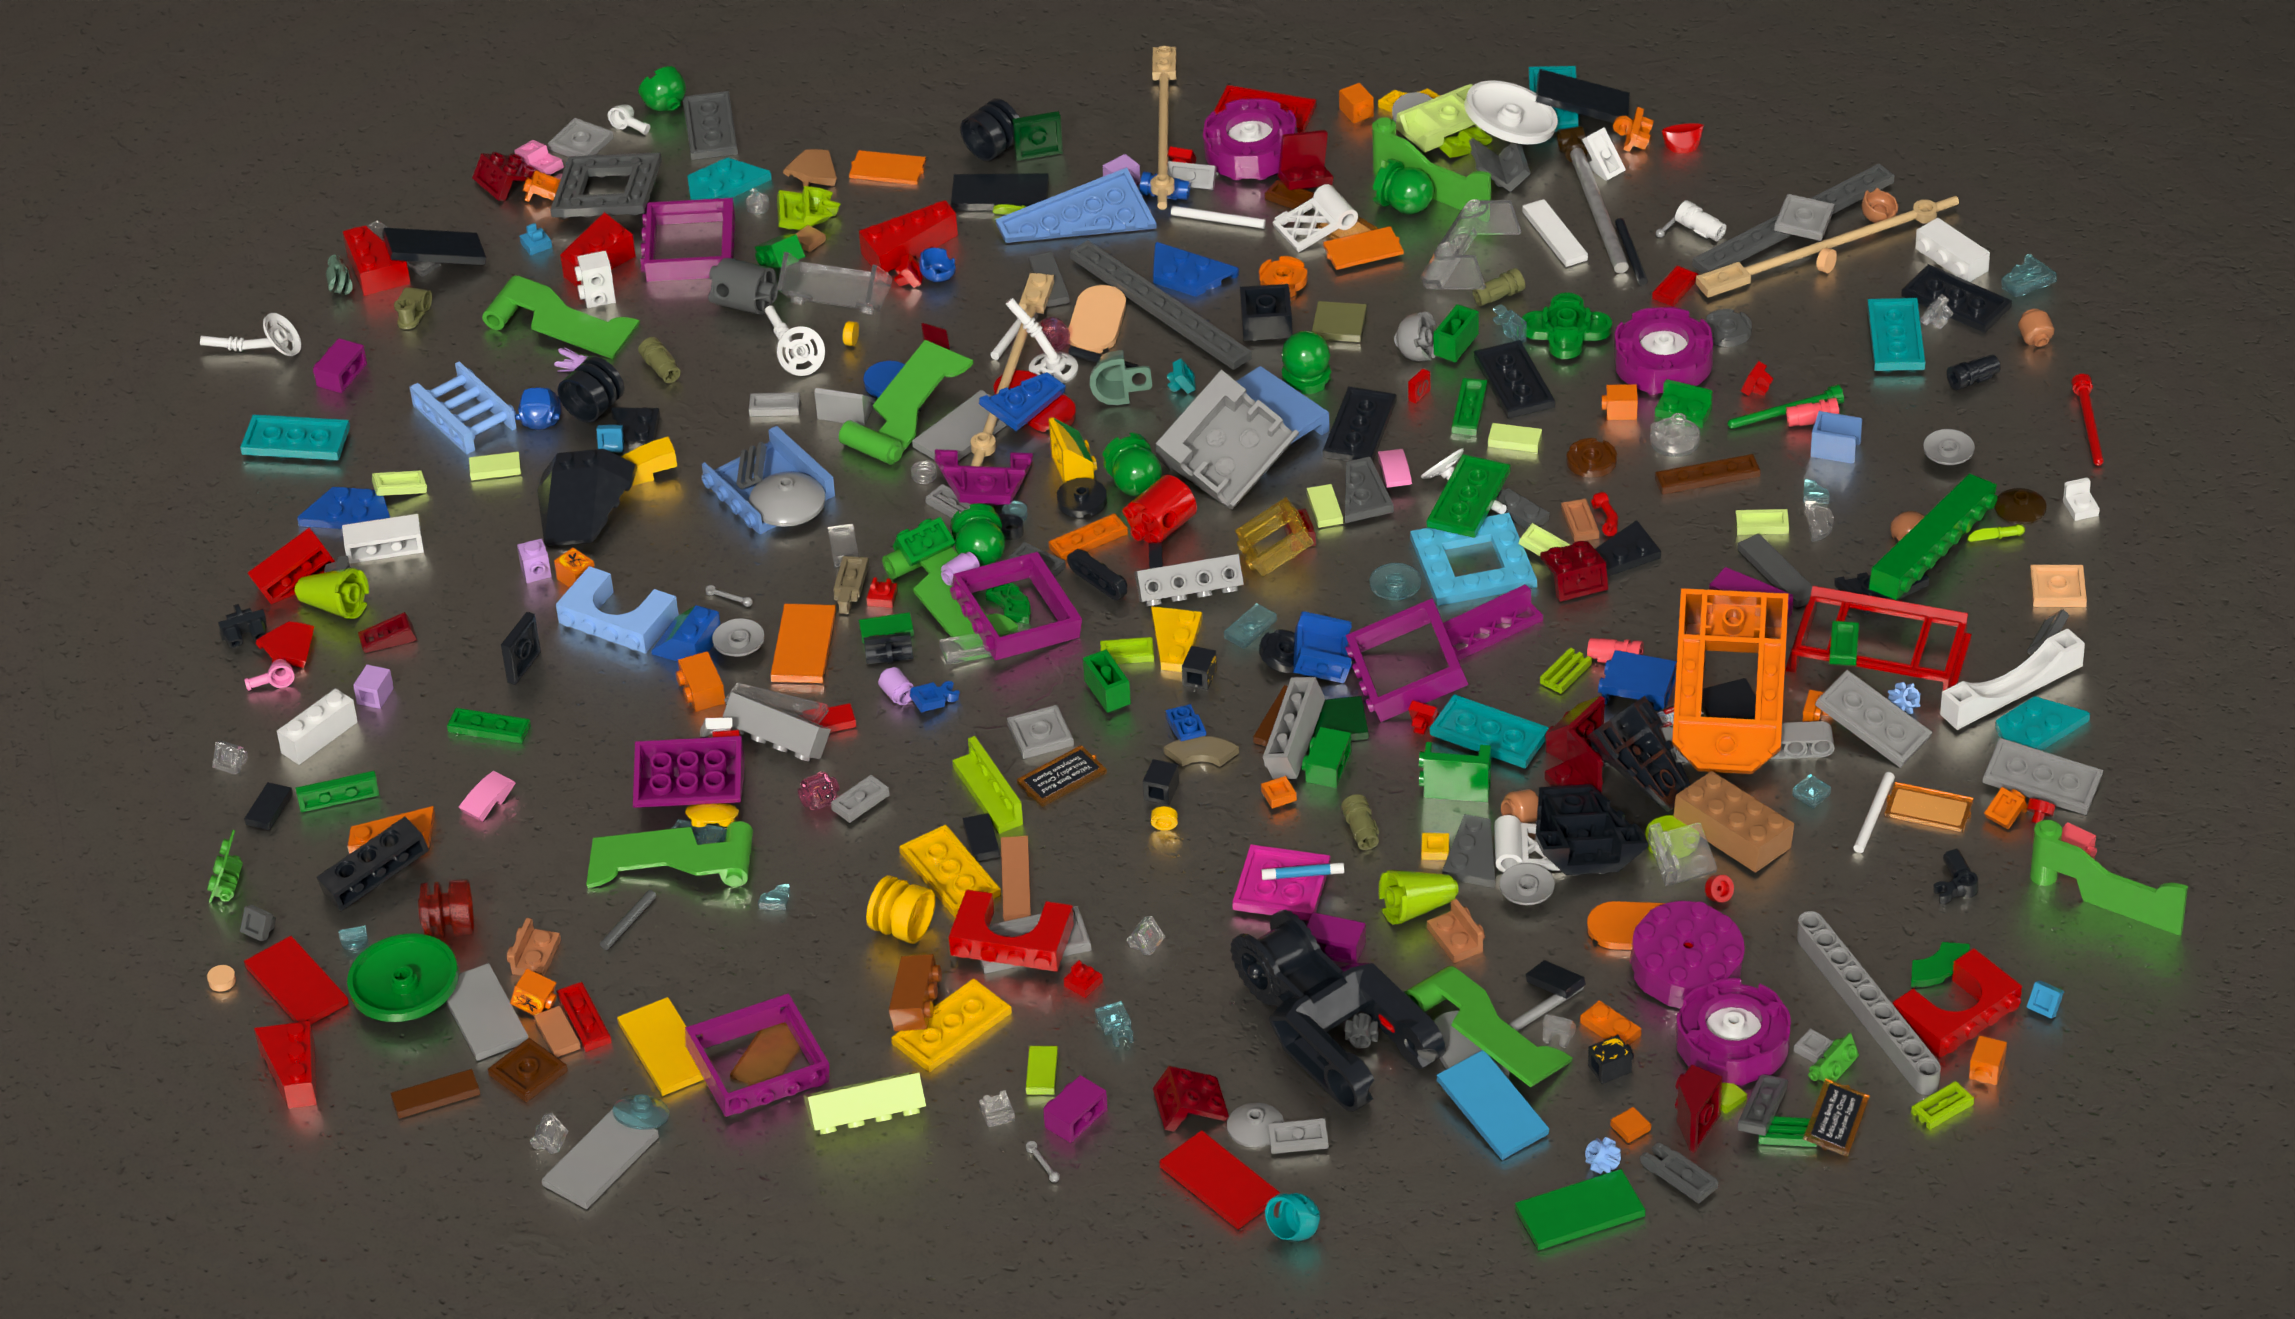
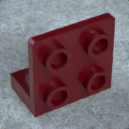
M1326 130L1282 135L1278 178L1288 190L1320 187L1325 184L1333 185L1334 177L1325 167L1328 137Z
M492 152V154L481 153L472 179L497 200L505 201L513 180L526 181L527 178L531 179L536 168L526 164L523 161V157L511 153L509 156L498 152Z
M1577 541L1565 547H1552L1548 551L1540 553L1542 561L1554 574L1556 598L1560 602L1608 590L1606 562L1588 541Z
M1571 729L1567 731V761L1546 770L1545 780L1551 786L1591 784L1602 793V767L1604 762L1600 754L1594 752L1587 744L1585 738L1579 736Z
M1168 1066L1153 1087L1165 1130L1175 1132L1188 1113L1226 1121L1229 1118L1222 1091L1215 1076Z

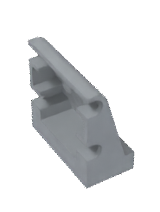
M1220 370L1156 442V456L1171 471L1174 469L1223 505L1234 509L1294 441L1299 432L1296 429L1294 431L1288 429L1281 417L1260 400L1254 401L1251 399L1244 387L1223 370Z

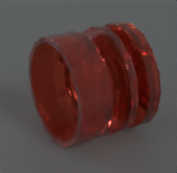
M469 879L450 880L448 893H443L440 882H434V894H431L429 883H421L418 911L420 924L425 935L434 937L435 927L437 926L439 937L445 938L447 925H451L455 937L474 935V913Z

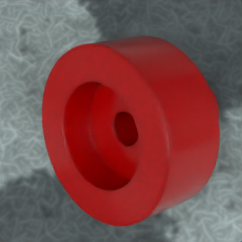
M2030 798L2026 810L2034 813L2032 823L2037 824L2044 820V816L2053 817L2056 805Z
M1712 875L1705 884V893L1713 902H1727L1734 893V884L1726 875Z

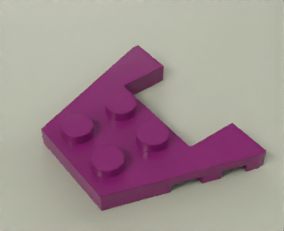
M935 449L934 460L960 503L1002 505L1011 504L1032 465L1033 453L1010 452V468L959 466L958 450Z

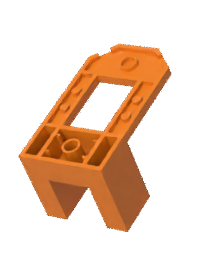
M1681 588L1672 744L1697 771L1753 774L1781 750L1788 594ZM1706 651L1758 653L1755 720L1701 717Z

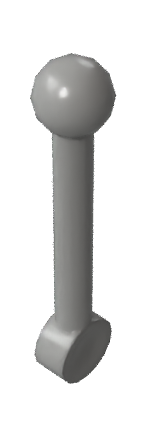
M1675 216L1662 229L1656 230L1655 234L1658 238L1664 237L1665 231L1676 222Z
M713 585L705 588L706 594L709 596L719 595L741 602L746 607L751 606L753 603L750 597L742 598L717 590Z
M1035 1141L1027 1142L1026 1151L1035 1155L1049 1174V1180L1051 1182L1059 1181V1173L1053 1171L1039 1153L1037 1143Z

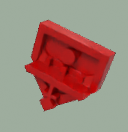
M288 621L257 639L255 644L260 649L264 648L273 659L272 663L277 659H283L290 665L304 669L315 626Z

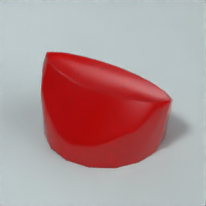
M1690 123L1664 128L1662 134L1665 146L1675 153L1693 152L1700 145L1703 125Z

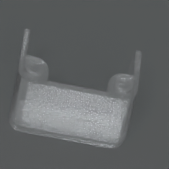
M1473 199L1466 203L1434 251L1421 275L1423 286L1426 289L1484 290L1486 288L1476 255L1464 254L1476 235L1521 234L1511 200Z
M784 252L777 290L786 297L791 298L790 302L794 304L805 305V301L860 309V313L874 315L875 311H880L891 288L893 277L878 265L872 264L871 272L801 262L789 252Z

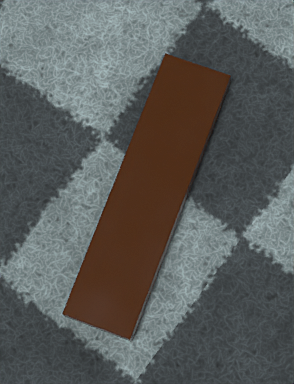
M1753 454L1655 472V480L1662 495L1760 477V468Z

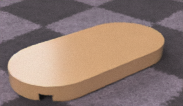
M1109 285L1092 286L1081 292L1068 328V343L1070 346L1096 353H1102L1103 349L1107 347L1108 349L1112 348L1117 341L1126 310L1124 293L1118 288Z

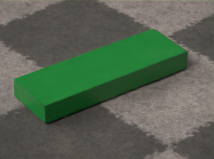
M1462 379L1452 423L1453 434L1477 436L1487 391V380Z
M455 708L447 724V730L450 733L520 744L523 743L531 727L530 719Z
M375 771L296 787L301 813L380 796Z

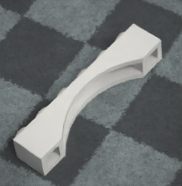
M2067 628L2047 638L2036 652L2007 674L1982 683L1962 681L1942 691L1940 715L1958 730L2082 667L2085 643Z

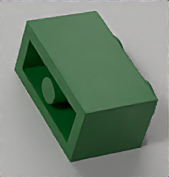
M797 234L778 236L755 246V257L758 264L770 268H779L805 257Z
M1456 304L1433 332L1434 355L1456 362L1479 334V311Z
M1107 649L1083 658L1084 681L1107 713L1131 704L1129 680Z
M1320 727L1317 736L1311 739L1309 755H1305L1303 758L1302 770L1305 771L1307 783L1337 788L1352 752L1351 733Z

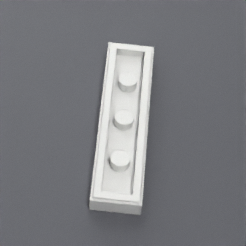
M1545 199L1523 205V214L1565 267L1588 260V253Z

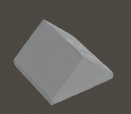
M815 388L817 419L840 423L851 420L865 426L876 399L862 394Z

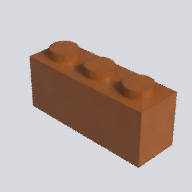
M934 954L901 956L889 1006L894 1031L927 1029L929 1018H932L934 1014L933 1000H936L938 997L937 983L941 982L942 979L941 967L936 965Z

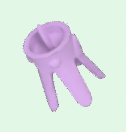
M567 348L559 349L560 354L570 359H565L564 362L557 361L554 365L566 368L557 372H573L589 356L578 355Z

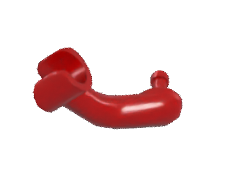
M1605 492L1594 494L1591 500L1593 508L1598 509L1602 507L1607 516L1602 532L1608 537L1614 536L1617 533L1618 515L1610 505L1608 495Z

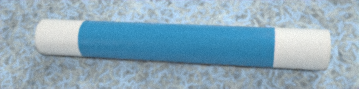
M1344 863L1261 869L1262 880L1343 874Z

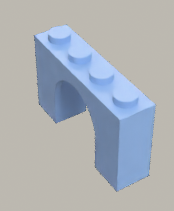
M590 566L556 603L559 623L645 654L667 630L675 617L679 616L676 596L656 589L648 595L638 608L631 612L620 615L601 612L599 610L600 607L613 594L611 574Z

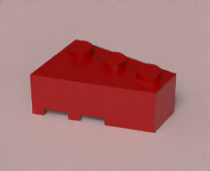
M604 212L560 254L563 277L576 287L581 285V281H577L574 268L578 266L577 256L606 251L611 270L636 257L633 234Z
M366 225L343 231L346 253L364 296L411 284L407 262L391 260L385 242Z
M309 527L250 570L248 575L272 605L295 595V585L301 577L324 573L325 565L333 563L335 560Z
M310 1021L254 1028L259 1051L264 1057L287 1107L290 1109L317 1105L315 1042Z

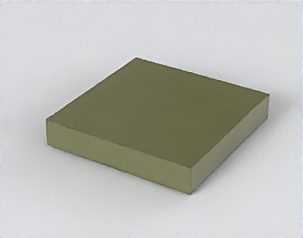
M1318 301L1312 331L1321 335L1324 340L1361 342L1367 304Z

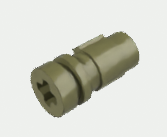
M1513 268L1500 274L1498 278L1489 280L1472 289V294L1475 302L1481 307L1497 301L1506 295L1512 296L1515 293L1525 290L1526 286L1521 272L1517 268Z
M649 337L639 345L638 352L665 383H673L680 377L681 371L674 362L675 359L658 338Z
M1361 794L1347 797L1343 800L1341 808L1346 822L1350 824L1354 839L1360 849H1373L1379 843V830L1375 819L1371 818L1372 812L1368 801Z

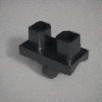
M239 604L233 605L234 613L226 615L227 620L218 622L222 641L226 640L230 648L243 644L241 636L243 634L251 633L253 641L266 634V616L263 609L252 612L251 608L241 610Z
M899 632L881 636L874 635L864 638L867 664L883 662L893 664V661L913 659L910 632Z

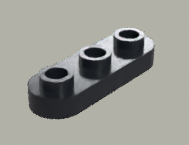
M1076 549L1068 554L1067 562L1071 570L1105 595L1117 601L1127 594L1128 585L1124 577L1117 575L1104 563H1100L1091 557L1088 552Z

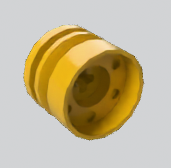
M886 875L878 882L870 897L866 914L867 925L874 931H881L885 935L893 934L899 940L915 944L925 935L932 921L935 910V894L931 889L917 884L909 885L906 880Z

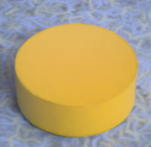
M847 321L843 329V343L847 346H855L859 335L858 322Z
M1161 806L1152 810L1151 825L1158 830H1171L1177 826L1178 813L1175 809Z

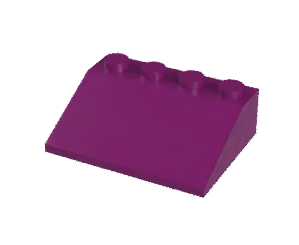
M742 736L635 741L633 808L741 802L745 759Z

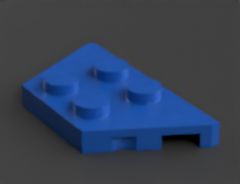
M1159 242L1155 243L1154 284L1197 297L1209 289L1220 286L1222 279L1229 276L1234 279L1239 276L1238 267Z
M332 487L302 512L297 520L299 526L342 529V525L390 518L384 497L377 496L375 490Z

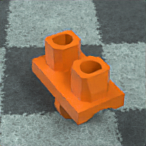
M1637 107L1633 120L1628 116H1619L1614 120L1613 128L1615 132L1621 136L1626 135L1623 150L1628 152L1631 151L1633 146L1645 150L1650 139L1649 133L1654 120L1643 117L1644 109Z

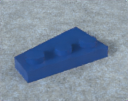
M1046 372L1022 381L1020 386L1012 389L1006 387L999 390L998 394L990 397L988 395L982 396L979 399V405L1013 430L1018 431L1065 392L1066 385Z

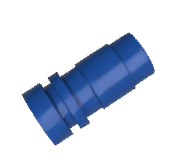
M1143 172L1139 188L1141 195L1149 196L1151 194L1152 197H1156L1151 192L1150 181L1158 175L1157 173L1153 175L1151 172ZM1173 178L1175 191L1168 195L1167 199L1188 200L1191 182Z

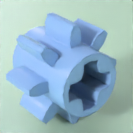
M1904 682L1896 683V689L1888 690V700L1907 714H1913V708L1920 707L1921 693L1914 688L1913 683L1907 685Z
M1605 1137L1603 1140L1596 1138V1140L1589 1143L1585 1151V1161L1591 1164V1170L1601 1174L1603 1171L1610 1173V1171L1617 1168L1621 1160V1150L1615 1147V1141Z

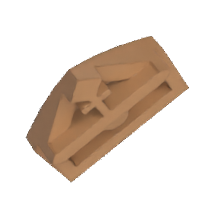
M805 150L783 171L786 176L793 175V177L801 180L803 187L809 186L810 182L834 186L837 180L829 150Z

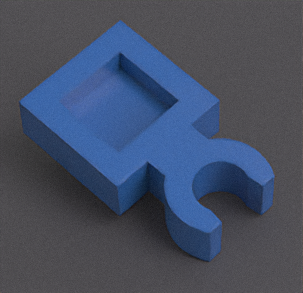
M952 681L944 682L940 687H937L933 682L912 687L909 696L921 712L945 707V701H958L960 691H952L954 684Z

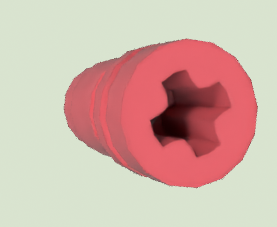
M1830 398L1827 399V402L1823 399L1819 400V403H1806L1786 407L1788 426L1813 425L1819 411L1839 414L1837 399Z
M1590 638L1587 656L1592 659H1598V663L1606 664L1607 660L1612 659L1615 650L1643 655L1644 643L1633 640L1631 643V640L1625 639L1623 642L1614 639Z

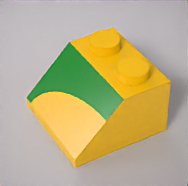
M1049 418L1051 457L1063 484L1075 478L1094 479L1097 463L1094 455L1090 456L1088 441L1083 440L1080 432L1055 418Z

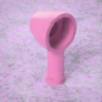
M277 659L270 666L268 673L245 678L244 680L248 691L268 683L277 688H284L293 682L294 671L288 662L283 659Z

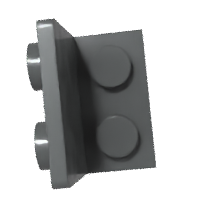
M1472 138L1469 140L1472 149L1471 154L1476 162V170L1491 173V179L1498 187H1504L1511 192L1531 174L1521 144L1512 142L1497 155L1476 139Z

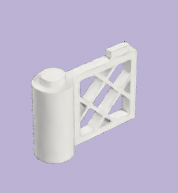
M1325 184L1315 191L1312 199L1290 212L1285 211L1275 217L1273 225L1299 253L1337 229L1348 230L1353 227L1357 222L1358 213L1333 186ZM1312 208L1315 210L1314 216H1303L1308 210ZM1288 222H1295L1294 228H1284L1283 225ZM1301 222L1311 223L1310 228L1299 227ZM1317 223L1328 224L1322 229L1316 228ZM1297 235H1307V238L1299 243L1296 241Z
M1504 815L1496 819L1494 823L1495 859L1498 870L1505 872L1514 865L1530 863L1542 866L1547 870L1561 871L1543 855L1538 843L1528 836V833L1536 834V824L1521 823L1517 817L1512 815ZM1536 851L1543 858L1529 859L1528 855Z

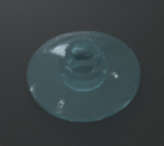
M1389 563L1375 569L1370 576L1369 583L1371 590L1377 596L1387 600H1403L1418 592L1421 587V576L1415 568L1407 564Z
M634 1094L624 1096L613 1105L612 1112L614 1118L622 1125L634 1129H654L665 1124L669 1118L668 1106L660 1099L649 1095Z

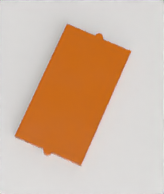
M858 150L855 160L851 162L852 168L849 178L917 185L921 174H924L923 168L926 157Z
M1391 226L1323 242L1327 252V259L1331 260L1336 270L1404 254V250L1399 243V237L1395 236Z

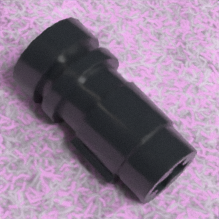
M1995 355L1983 356L1969 361V363L1962 362L1948 367L1946 373L1947 380L1954 390H1959L1973 385L1974 381L1981 383L1991 379L1992 375L2000 372L2001 366Z

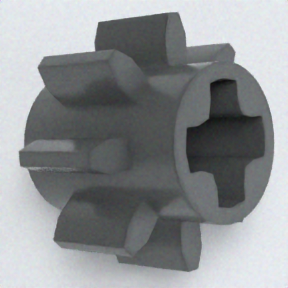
M1359 1013L1353 1016L1352 1021H1345V1040H1350L1351 1045L1354 1047L1366 1048L1369 1047L1371 1041H1378V1022H1373V1018L1370 1015Z

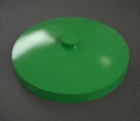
M400 934L380 940L365 949L350 967L347 986L353 1004L361 1013L380 1021L402 1022L425 1016L444 1004L456 988L459 970L454 953L441 940L424 934Z

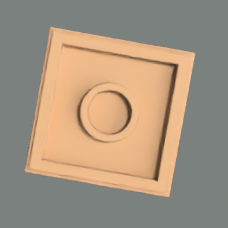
M2030 565L2033 607H2086L2087 599L2083 565Z

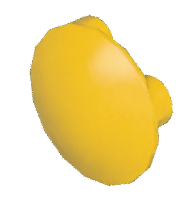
M729 803L690 805L685 811V814L691 819V825L695 827H705L707 823H718L720 826L727 827L730 823L734 822V818L739 813L738 808Z

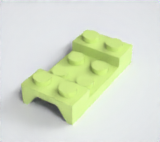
M1466 85L1397 113L1396 130L1423 152H1427L1442 146L1444 137L1473 125L1480 128L1470 119L1464 107L1467 93L1473 85Z

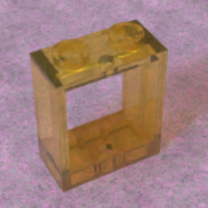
M1287 497L1235 530L1239 538L1236 543L1244 555L1247 554V557L1244 558L1247 565L1252 571L1256 569L1262 577L1314 544L1298 510ZM1288 523L1292 533L1258 554L1254 545Z

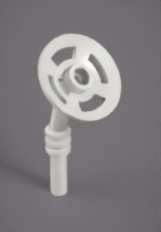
M1013 298L1009 299L1005 303L1006 306L1023 323V328H1027L1026 332H1031L1030 336L1035 337L1044 353L1036 356L1030 362L1029 372L1036 375H1041L1040 371L1042 373L1048 372L1063 384L1072 380L1078 372L1076 359L1065 352L1055 351L1043 333V327L1038 326L1039 323L1037 321L1034 322L1035 318H1030ZM1043 358L1041 364L1036 365L1038 360ZM1070 365V370L1067 373L1062 374L1061 371L1065 368V366Z
M773 306L766 307L765 312L774 326L773 331L779 340L777 344V358L781 366L787 372L797 376H805L815 372L821 366L825 355V347L821 337L814 330L800 326L789 329L787 324L781 321ZM804 333L802 339L793 340L792 335ZM811 339L814 340L817 346V356L814 355V347L810 342ZM783 347H785V356L789 361L788 364L786 363L783 357ZM806 361L812 364L803 370L796 369L797 364L805 363Z
M269 313L264 317L263 328L267 338L244 340V337L240 339L235 337L233 339V336L229 338L201 336L200 345L228 348L229 351L232 348L234 351L239 349V352H242L245 349L275 347L284 355L295 356L301 350V340L298 332L285 317L277 313ZM268 322H270L271 326L269 330L267 329ZM288 342H292L291 351L286 348Z
M1461 448L1423 473L1421 478L1441 475L1443 479L1449 480L1455 469L1454 465L1462 456L1464 449ZM1495 500L1491 509L1499 514H1504L1507 507Z

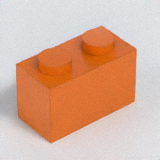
M708 651L678 660L679 671L675 672L679 686H684L683 692L686 702L692 703L695 712L726 704L723 683Z

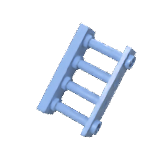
M461 362L455 363L457 377L432 390L424 389L419 383L410 386L413 406L464 453L469 454L475 451L473 441L475 436L503 422L512 431L517 429L515 422L516 412L510 404L507 405L478 379L470 368H466ZM461 385L467 389V391L444 403L436 399ZM473 398H477L481 402L458 415L450 412V410ZM487 410L494 414L472 427H466L463 424Z

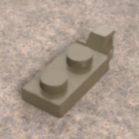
M843 556L833 588L834 600H837L839 605L838 613L849 614L851 603L857 602L858 598H860L869 567V558Z

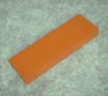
M1114 513L1050 540L1049 548L1058 558L1066 561L1068 554L1076 549L1087 552L1127 535L1128 527Z

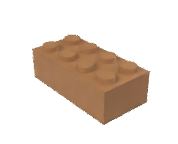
M1713 771L1676 794L1673 817L1697 831L1699 837L1755 873L1791 848L1795 823Z

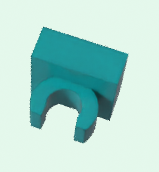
M1181 358L1173 362V372L1167 375L1170 381L1167 386L1172 392L1178 391L1181 387L1187 394L1196 390L1194 372Z

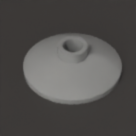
M1954 429L1934 431L1925 438L1923 443V450L1926 456L1932 461L1944 465H1956L1969 460L1974 454L1975 448L1973 440L1967 434Z
M749 619L726 621L716 628L712 637L713 645L720 653L735 657L755 652L761 647L765 638L763 628L757 622Z
M1523 863L1508 868L1502 874L1499 885L1501 893L1509 901L1520 905H1534L1545 901L1552 895L1555 883L1552 874L1544 867Z
M1248 1103L1236 1108L1230 1114L1227 1121V1130L1230 1137L1236 1143L1245 1147L1259 1148L1270 1145L1268 1124L1282 1123L1284 1120L1281 1113L1268 1104Z

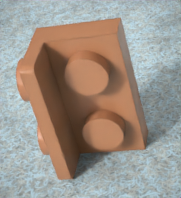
M1457 899L1451 901L1450 912L1427 921V929L1453 963L1483 952L1484 930L1480 924H1476L1471 918L1468 908L1466 906L1463 907Z
M526 918L523 926L517 930L516 941L513 947L511 946L507 953V962L510 963L512 975L522 976L525 970L529 969L545 977L561 942L560 933L534 929L532 918Z

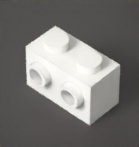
M606 251L577 256L578 266L574 268L577 281H581V285L577 286L580 300H585L587 308L616 303L611 266Z

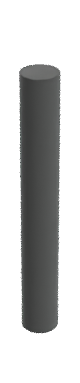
M648 890L600 942V946L608 950L657 897L656 893Z

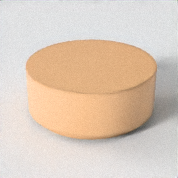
M1823 248L1817 258V269L1819 271L1830 273L1833 270L1837 259L1836 251L1830 248Z
M228 965L215 966L207 974L209 987L214 991L229 990L236 983L235 972Z

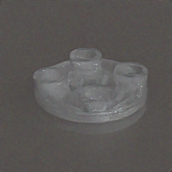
M1675 413L1671 418L1651 424L1650 444L1655 451L1669 457L1686 456L1699 447L1700 430L1693 422L1687 420L1684 414Z

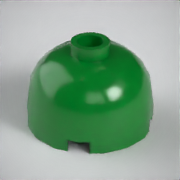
M673 66L660 68L654 71L656 74L654 77L649 79L647 76L642 81L638 93L643 102L657 112L677 109L686 93L684 79Z

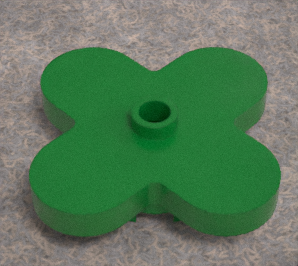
M1560 293L1552 298L1550 307L1547 308L1545 306L1543 311H1531L1523 315L1521 318V332L1530 339L1548 340L1549 351L1553 356L1560 359H1571L1577 357L1582 352L1583 341H1598L1609 337L1612 333V319L1605 313L1591 312L1589 307L1585 308L1583 299L1579 295Z

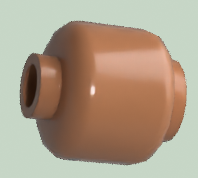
M2030 309L2022 314L2018 327L2024 342L2037 347L2046 345L2054 335V327L2049 315L2039 309Z
M1521 789L1506 794L1501 803L1502 816H1515L1521 823L1531 824L1537 821L1538 796L1533 790Z

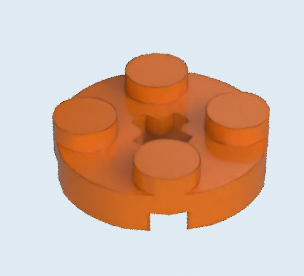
M1280 256L1278 261L1272 262L1271 258L1260 266L1259 280L1260 285L1289 284L1290 297H1294L1297 291L1306 285L1308 273L1301 260L1290 256Z

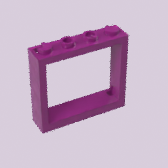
M733 198L647 203V214H643L644 227H642V240L645 243H641V254L644 258H640L641 272L646 273L647 282L707 279L713 265L717 266L723 258L734 259L735 211ZM723 222L721 256L655 260L657 225Z
M1038 552L953 574L952 587L950 588L953 600H957L963 616L968 617L974 633L980 636L985 650L991 653L995 661L1080 638L1082 618ZM1030 578L1058 622L999 637L972 593Z
M1433 598L1346 635L1349 646H1346L1345 649L1349 658H1352L1351 661H1356V663L1352 664L1357 678L1363 679L1359 682L1360 688L1364 696L1369 695L1370 697L1365 701L1370 712L1376 711L1380 722L1408 711L1412 700L1425 704L1469 685ZM1432 623L1449 667L1379 697L1361 652Z
M789 993L685 1027L686 1047L725 1117L742 1113L745 1110L760 1105L769 1104L786 1096H793L798 1092L819 1087L829 1082V1062ZM786 1022L810 1066L728 1093L704 1049Z

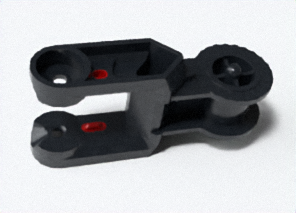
M1284 909L1274 913L1270 919V932L1258 939L1246 933H1242L1232 939L1230 944L1232 960L1244 985L1263 1004H1268L1269 1006L1276 1005L1278 1007L1269 1017V1021L1284 1051L1346 1110L1354 1112L1373 1100L1369 1088L1374 1082V1077L1366 1064L1358 1056L1347 1053L1327 1032L1358 1012L1362 1011L1364 1014L1370 1015L1373 1018V1022H1378V1027L1396 1043L1402 1056L1414 1067L1422 1069L1444 1055L1446 1050L1445 1042L1435 1022L1373 963H1355L1339 967L1320 949L1311 930L1292 911Z

